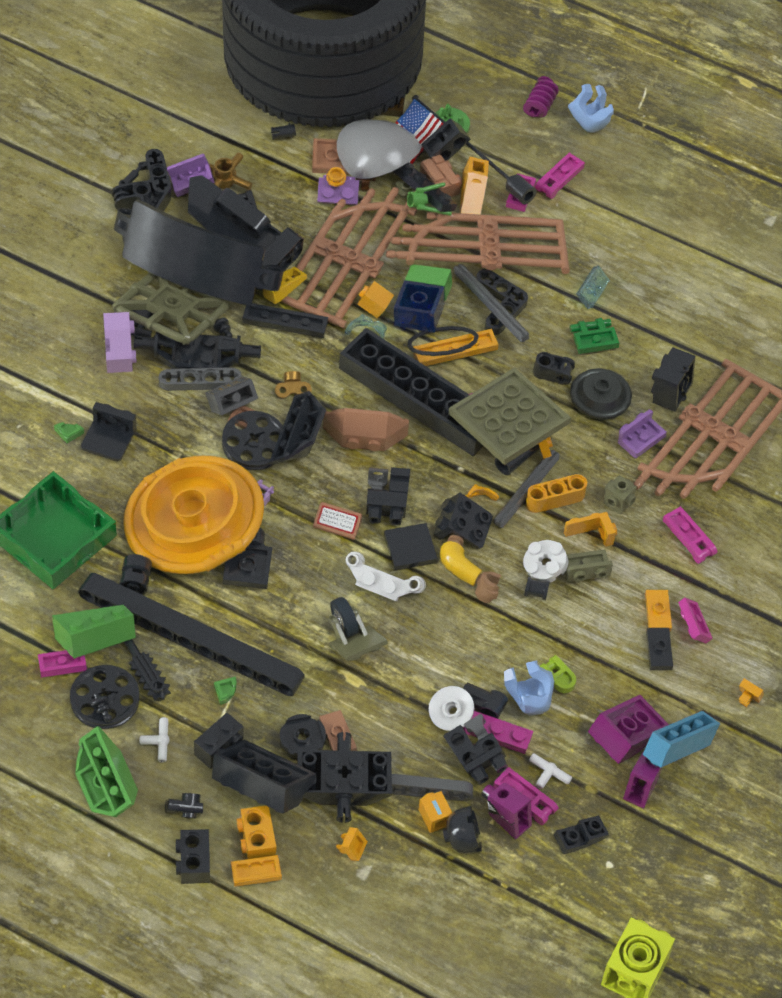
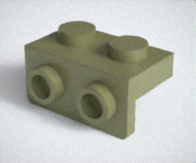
M605 549L567 554L568 567L565 574L568 582H581L585 579L593 578L603 579L611 576L613 563L608 560Z

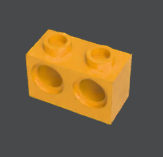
M265 805L240 809V818H237L236 822L238 833L242 832L244 838L240 840L242 854L246 853L247 859L276 855V842L269 807ZM252 821H255V822H258L259 824H257V825H251V824H249V823L252 822ZM260 842L263 845L254 846L253 843Z

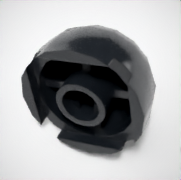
M472 806L455 810L447 819V828L443 829L445 843L450 842L455 851L465 855L482 852V842L478 843L477 841L480 830Z

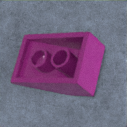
M638 695L600 713L588 732L606 750L610 757L620 764L644 749L652 732L669 724L641 695Z

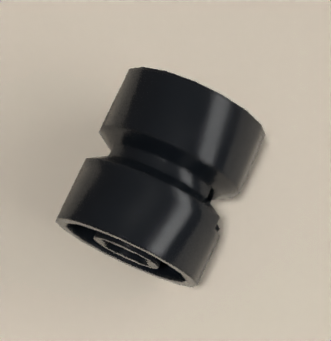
M138 554L126 556L123 560L119 584L139 594H146L152 569L151 560Z

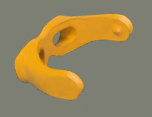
M477 484L465 495L469 499L478 495H486L494 501L499 499V495L496 492Z

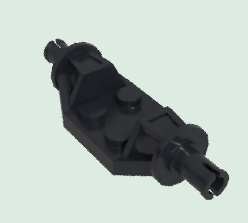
M155 332L153 337L134 336V349L152 350L154 358L160 359L171 369L229 368L234 364L239 365L241 357L258 359L261 357V345L243 344L239 335L237 338L201 334L194 341L190 342L189 345H183L181 342L158 332ZM161 346L171 347L172 355L160 350ZM234 351L233 356L221 359L222 352Z

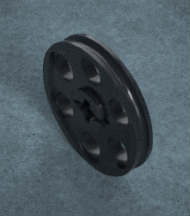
M262 411L239 413L232 417L224 427L222 434L223 451L229 460L238 463L247 470L267 469L273 465L269 463L270 459L262 456V453L266 451L273 453L277 442L272 441L270 436L274 434L280 435L283 425L274 416ZM265 420L268 425L266 427H259L256 422ZM242 421L247 424V427L240 430L235 427V424ZM251 438L254 439V440L258 439V442H257V443H256V441H252V442H250V441H251ZM235 439L239 444L237 446H230L227 441ZM250 454L252 459L244 461L241 459V455Z
M98 665L85 670L75 679L70 690V703L74 715L83 724L92 728L98 726L101 729H112L125 724L136 713L140 701L139 687L134 677L126 670L113 665ZM97 674H104L106 676V679L102 682H97L93 678ZM119 679L128 681V684L124 687H118L115 683ZM82 687L89 690V693L84 696H80L76 692ZM96 693L100 697L102 694H106L109 698L106 703L110 705L108 712L116 714V717L110 722L104 721L103 714H97L96 710L98 708H93L94 712L90 715H84L81 712L83 708L91 707V702L95 700L94 695ZM125 698L133 700L130 706H123L120 702Z

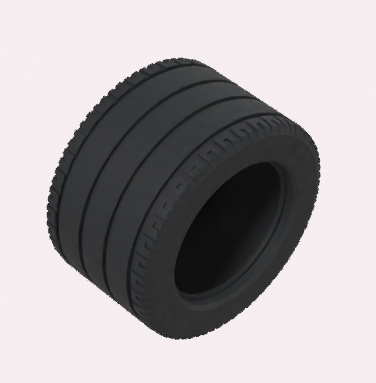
M222 0L224 60L228 75L235 88L239 90L241 95H244L246 100H249L256 108L262 109L263 112L269 113L270 116H277L280 120L292 121L294 124L300 123L302 126L339 127L358 120L372 119L375 115L379 116L382 112L388 111L389 107L392 108L395 104H398L400 99H403L412 89L421 70L426 0ZM312 9H333L348 12L354 16L334 20H319L301 17L294 13Z

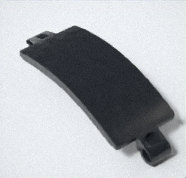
M140 200L134 201L132 210L119 208L117 211L114 230L126 238L122 252L123 258L152 274L188 289L243 305L253 303L256 288L270 291H278L280 289L284 269L274 264L262 266L265 255V248L195 226Z

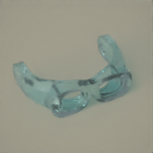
M361 314L350 322L345 330V334L349 335L352 329L357 326H370L384 339L387 327L379 321L373 322L370 317Z

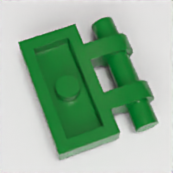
M597 318L591 322L578 321L577 324L569 326L571 333L577 332L574 333L573 339L579 354L619 348L620 342L615 328L611 327V319L603 320L602 318Z

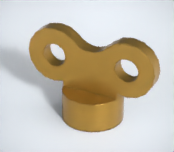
M289 371L284 373V383L276 385L275 395L278 398L284 399L291 394L298 395L304 393L301 391L302 387H305L310 392L312 388L309 383L301 382L300 372ZM284 388L286 392L281 393L279 390Z

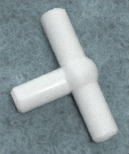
M162 717L159 719V735L140 736L139 741L141 745H158V761L161 763L167 761V745L170 740L168 736V719Z
M535 753L531 755L529 761L544 770L535 783L539 789L545 787L552 775L565 784L571 782L572 776L557 768L554 763L544 760Z

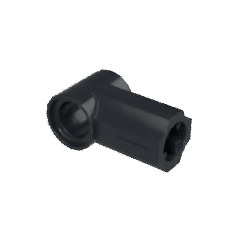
M467 682L463 689L472 697L474 708L480 710L482 714L499 719L508 702L507 696L500 691L491 690L489 692Z

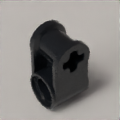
M541 352L536 356L533 374L539 379L568 385L572 380L571 371L575 368V362L568 357Z

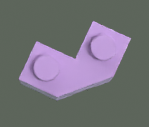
M129 312L103 313L107 373L133 372L132 363H136V350L131 349V333H135L134 320L130 321Z

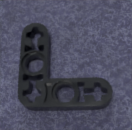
M481 269L478 271L476 278L495 298L501 301V304L506 309L512 312L511 315L514 318L526 308L528 294L524 290L491 270ZM505 287L507 291L499 292L496 288ZM492 312L486 318L485 330L492 329L494 335L502 333L506 326L500 320L498 325H496L498 318Z

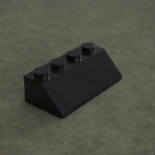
M247 740L240 741L214 753L212 779L282 814L299 806L316 778V773Z

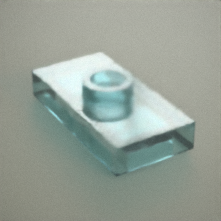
M599 265L592 268L576 293L587 309L593 308L610 281Z

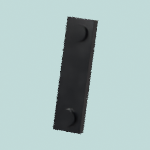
M252 303L246 305L242 323L324 338L328 317Z

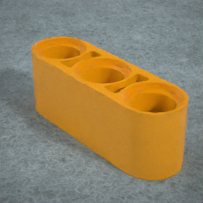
M575 474L532 485L527 492L526 508L530 512L539 513L578 503L585 497L587 479L582 475Z

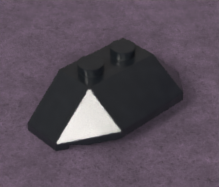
M310 391L294 396L269 461L271 465L304 458L310 453L327 410Z

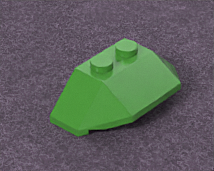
M97 726L79 739L80 749L77 755L75 774L91 811L117 817L134 805L138 788L122 752L105 732Z

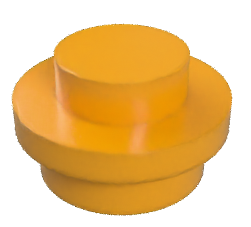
M333 167L327 172L326 181L331 186H341L346 182V174L341 168Z

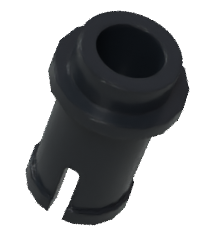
M288 123L285 126L271 127L272 139L293 138V136H296L295 125Z

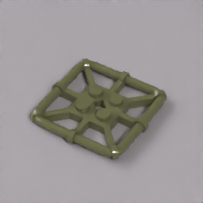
M148 273L138 283L135 282L130 286V289L113 304V310L115 313L129 312V319L145 326L146 330H154L166 337L181 342L183 345H189L206 329L212 328L215 321L229 309L231 303L230 301L203 294L186 287L179 290L169 285L166 279ZM154 279L158 280L161 286L157 291L146 287ZM197 293L205 298H197L190 294ZM138 295L148 298L146 300H130ZM218 307L210 315L197 310L198 308ZM131 310H148L153 315L148 319ZM188 317L201 322L190 333L184 322ZM165 318L172 323H176L180 333L158 322Z

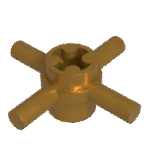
M238 152L232 160L220 158L215 162V165L209 163L213 173L214 184L217 187L225 189L236 184L247 190L252 188L251 182L238 177L235 168L244 157L242 153Z

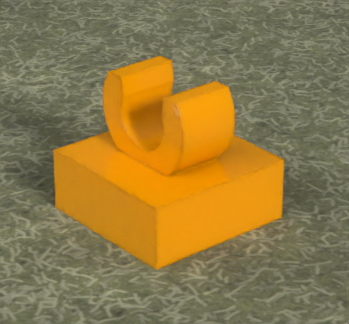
M745 678L739 685V689L742 692L739 703L745 707H748L752 699L759 703L764 696L761 688Z
M349 827L348 832L340 836L343 839L342 845L337 844L336 848L340 853L347 854L351 861H359L368 841L358 828Z

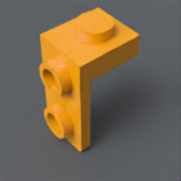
M607 512L593 513L587 517L572 518L565 523L564 535L568 537L598 529L606 547L614 544L617 528L615 523L611 522Z

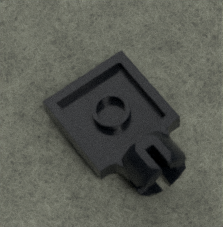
M259 528L255 538L246 547L244 552L225 562L223 584L267 589L273 547L265 546V532L262 528Z

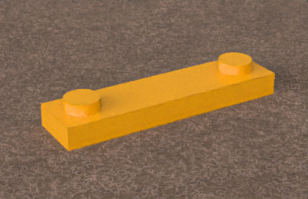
M492 329L476 332L479 335L478 342L462 352L442 356H426L413 353L415 360L425 366L495 351L498 350L499 344ZM466 334L414 346L413 348L430 352L448 351L469 344L474 340V336Z

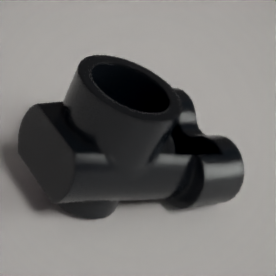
M182 793L181 801L168 799L165 802V813H183L182 818L196 819L197 814L201 815L203 813V803H200L201 795Z

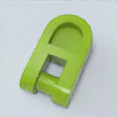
M554 655L549 659L548 663L539 665L545 670L552 672L554 688L558 692L569 693L575 688V674L558 656Z

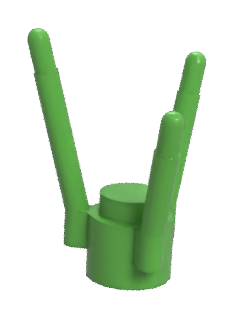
M444 182L416 188V191H410L407 195V204L410 208L452 215V212H440L436 208L426 206L430 203L428 202L427 194L424 192L444 187L446 185Z

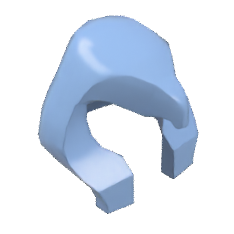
M584 84L581 86V93L568 105V109L585 131L594 133L602 130L610 123L614 109L612 104L604 108L607 94L601 85L595 86L598 97L594 102L586 105L587 101L591 99L593 91L590 84Z
M537 660L526 663L529 675L532 678L525 681L517 682L514 668L504 671L506 690L514 698L523 713L532 716L543 714L549 710L554 689L552 672L540 667Z

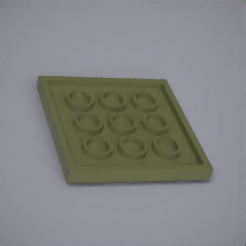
M515 367L449 408V414L504 465L571 423V417Z

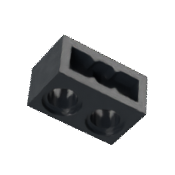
M450 118L421 145L430 158L440 154L446 161L471 139L463 127Z
M209 829L180 830V839H176V853H181V860L176 861V875H181V884L210 883ZM189 844H196L197 847H195V848H190V847H188V845H189ZM191 865H195V866H197L198 868L192 870V869H189L188 867L191 866Z

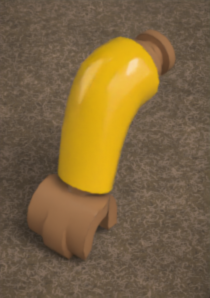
M458 535L449 536L447 542L443 543L440 548V558L444 567L472 586L477 584L475 594L480 601L490 603L493 599H497L499 594L497 584L501 575L495 572L482 573L479 567L465 557L462 547L463 539Z

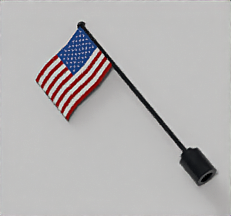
M414 95L412 103L406 112L395 123L413 133L421 145L445 121L418 99V95ZM470 142L466 144L483 160L489 161V165L507 180L506 190L518 201L525 205L534 199L537 192L536 188L522 176L516 174L509 177ZM422 145L420 152L409 163L414 164L425 151Z

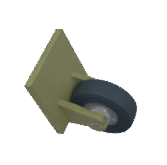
M344 597L336 598L330 602L332 615L329 616V620L337 639L329 642V644L347 661L357 660L361 655L378 651L382 646L388 644L387 639L371 626H364L358 610L354 606L351 607Z

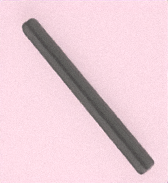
M460 263L454 267V273L520 342H525L529 339V332L463 264Z

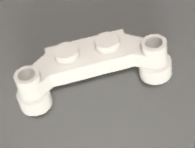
M351 552L346 557V563L357 580L355 585L394 601H398L399 597L410 593L420 594L426 588V582L420 576H412L407 580H403L365 565V558L360 552ZM355 556L357 561L355 564H352L351 559ZM416 580L418 586L414 589L412 583Z

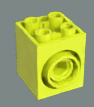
M631 917L606 965L601 985L626 998H649L669 959L675 938L663 930L658 931L650 927L643 920H636Z

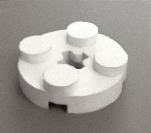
M551 540L533 542L529 545L524 555L523 565L527 574L533 580L553 582L556 580L555 577L560 574L563 575L566 571L568 556L559 542ZM545 558L551 560L546 565H543L541 562Z

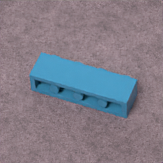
M700 711L652 732L643 755L655 766L660 768L710 746L720 723L704 711Z

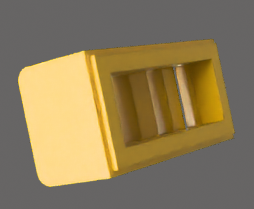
M295 266L284 271L280 289L278 291L262 289L264 297L273 304L279 303L307 279V274Z

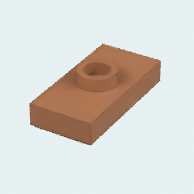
M341 710L319 716V721L322 722L326 730V739L331 750L337 751V734L343 732V740L345 741L346 732L350 733ZM352 737L351 751H357L356 744Z

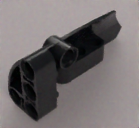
M203 175L189 177L188 213L204 229L264 247L265 255L262 266L274 264L282 267L285 271L299 257L303 250L304 238L289 227L280 232L271 225V221L264 213L230 188L221 190Z

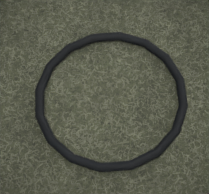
M436 327L415 334L408 340L407 347L413 353L420 355H450L471 348L478 342L479 335L474 330L466 327ZM438 331H465L474 336V340L469 344L448 351H421L412 346V342L418 337Z

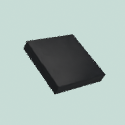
M427 523L384 530V538L394 571L437 563L438 558Z

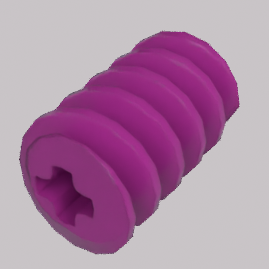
M546 76L539 77L526 103L523 105V110L527 115L540 118L547 115L550 106L559 93V88L552 79Z

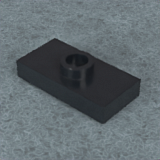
M647 628L646 637L650 670H673L669 628Z

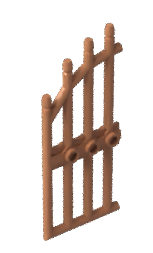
M396 187L389 192L384 202L370 203L375 195L373 188L367 191L360 204L342 210L346 200L340 199L296 268L303 272L314 254L324 257L323 262L298 300L286 296L280 302L305 313L328 317L329 323L345 329L347 321L343 320V317L369 277L375 279L379 275L384 265L380 258L389 246L391 238L395 236L407 215L415 216L417 209L410 208L407 202L405 205L393 203L399 192V189ZM378 210L355 248L351 249L344 246V242L363 212ZM388 210L400 212L373 256L370 257L361 253ZM351 216L335 242L325 238L335 221ZM332 261L343 265L317 308L305 304ZM350 269L361 273L336 315L333 316L324 312Z
M427 212L426 218L435 221L427 225L403 224V231L418 232L413 238H391V244L409 246L408 251H386L387 258L406 259L407 265H413L415 260L480 263L481 268H486L487 270L502 269V265L561 268L563 274L570 272L563 219L463 213L445 215ZM451 221L477 222V228L443 225ZM498 224L556 227L557 232L498 229ZM428 233L478 236L479 241L428 239L424 237ZM499 237L558 241V246L500 243ZM418 246L480 250V255L416 252ZM501 251L559 254L560 260L502 257Z
M725 359L722 363V366L726 368L725 371L696 406L691 403L686 406L679 416L683 423L649 465L642 462L639 464L637 470L642 473L634 482V485L637 487L636 490L640 489L650 476L663 479L654 492L656 496L662 495L672 482L687 483L680 492V497L683 499L701 482L717 479L712 486V490L715 492L720 490L782 411V390L730 360ZM733 373L744 378L715 416H711L703 411ZM751 383L762 388L732 427L721 421ZM769 393L780 399L751 437L739 432ZM690 426L701 431L669 473L656 469ZM709 436L719 442L694 475L679 474ZM726 447L737 452V455L726 469L707 472Z

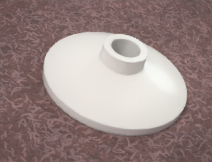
M448 686L440 689L434 694L429 704L431 720L438 728L445 731H451L459 725L462 728L465 727L464 723L471 720L474 714L472 697L466 690L457 686ZM451 708H457L455 714H450Z

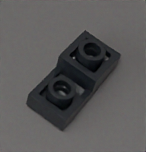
M599 815L579 820L577 825L556 830L554 833V837L563 855L591 846L609 836Z

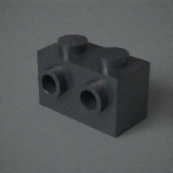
M227 712L194 741V755L211 769L213 767L214 753L243 741L244 726Z

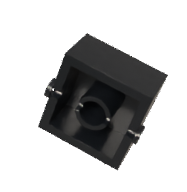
M672 347L670 352L663 356L660 368H656L652 375V380H654L651 389L653 394L652 403L676 412L681 402L686 400V394L693 384L695 355Z

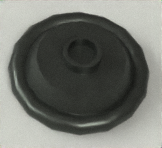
M596 368L586 370L571 383L570 397L573 405L580 413L592 419L608 420L615 419L625 413L631 405L632 391L629 383L618 373L608 369Z

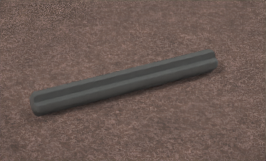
M550 450L552 456L543 458L494 518L496 526L503 528L525 502L529 487L539 484L559 460L560 455L558 452Z

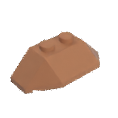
M342 408L331 412L326 411L322 428L341 447L386 451L408 436L409 420L406 418L402 419L390 412Z

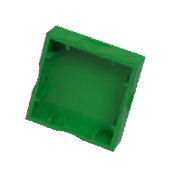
M54 471L35 485L23 499L12 504L0 514V546L53 590L117 536L116 521L97 505L83 498L71 484Z

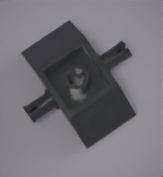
M343 732L337 734V751L298 750V765L316 773V778L304 798L319 805H337L336 820L343 823V814H345V823L352 820L351 806H368L392 796L391 752L351 751L352 735L346 732L345 741L343 740Z

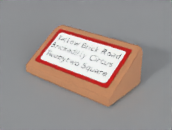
M321 502L313 528L355 540L362 523V514Z

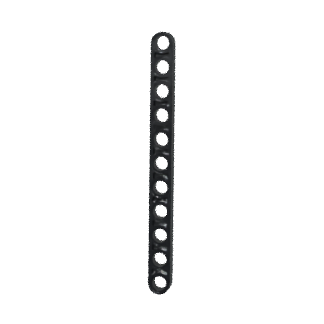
M90 573L78 590L81 598L100 608L124 605L134 615V624L286 696H294L305 678V674L299 668L97 573Z

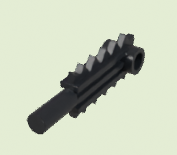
M133 639L124 641L125 646L132 655V660L129 662V665L132 666L131 670H136L135 677H141L139 683L145 684L143 690H149L147 696L153 697L154 701L165 700V697L171 694L168 690L170 684L164 683L166 677H160L162 671L156 670L158 665L152 664L153 658L149 657V653L145 654L142 652L141 654Z

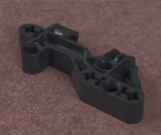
M159 149L148 150L145 154L146 161L139 162L138 168L132 170L123 180L119 181L118 186L112 189L114 206L117 210L119 208L132 210L134 201L140 200L163 212L171 201V183L162 151ZM140 170H146L147 181L133 182L138 177ZM122 236L123 244H125L126 238Z

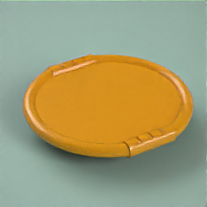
M206 455L178 458L144 477L133 491L124 512L123 525L125 537L131 550L135 554L149 558L152 562V567L175 574L209 572L244 552L246 547L255 538L264 515V498L256 479L248 470L236 462L222 457Z

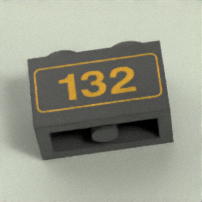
M244 376L205 392L211 411L219 415L226 414L259 399L252 379Z

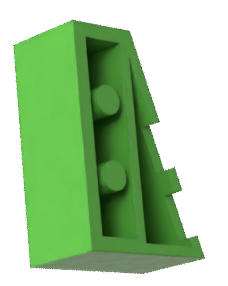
M124 605L52 615L55 639L73 658L136 638L134 615Z

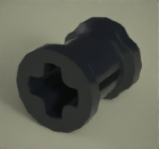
M528 577L524 596H538L546 601L550 581L540 582Z

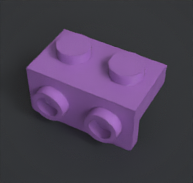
M204 154L167 167L177 197L189 193V177L203 175L213 184L215 183L211 167Z
M323 175V178L319 177L317 203L337 204L340 199H345V205H358L359 180H355V177L346 176V182L343 185L334 187L327 183L326 175Z
M650 409L645 413L638 414L634 421L623 425L619 430L618 444L635 459L666 437L667 432L652 419L653 411Z

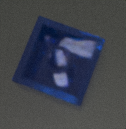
M404 280L394 305V326L435 333L445 305L444 286Z

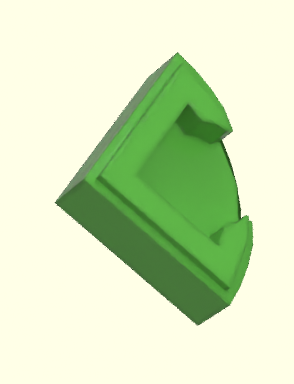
M61 422L54 425V430L66 444L84 434V428L78 424L73 425Z
M236 676L214 682V689L220 705L227 703L234 696L237 687Z

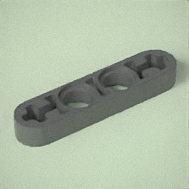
M236 368L166 369L159 374V386L167 391L212 390L232 381L230 380L231 376L237 379L242 374ZM191 376L195 378V381L189 383L184 378ZM208 376H214L216 377V380L214 382H208L205 380V378Z
M392 774V794L423 797L431 792L437 793L442 791L446 800L469 801L473 798V785L467 781Z

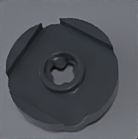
M307 714L291 716L280 729V745L291 759L298 758V750H323L326 741L325 727L319 720L317 722ZM299 733L309 736L306 740L298 739Z

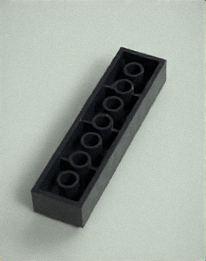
M365 328L340 352V370L474 457L481 450L483 445L449 414V408L468 397V393L368 328Z

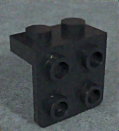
M95 402L93 406V422L81 443V449L114 461H121L137 430L136 414L114 408L109 404Z
M461 492L445 499L441 505L442 512L435 523L436 529L433 536L441 540L454 533L476 549H481L484 546L493 515Z

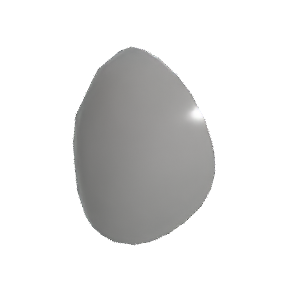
M365 119L354 121L342 129L337 139L338 157L343 167L351 176L358 179L378 177L392 172L412 160L421 150V145L413 133L396 123L386 120Z

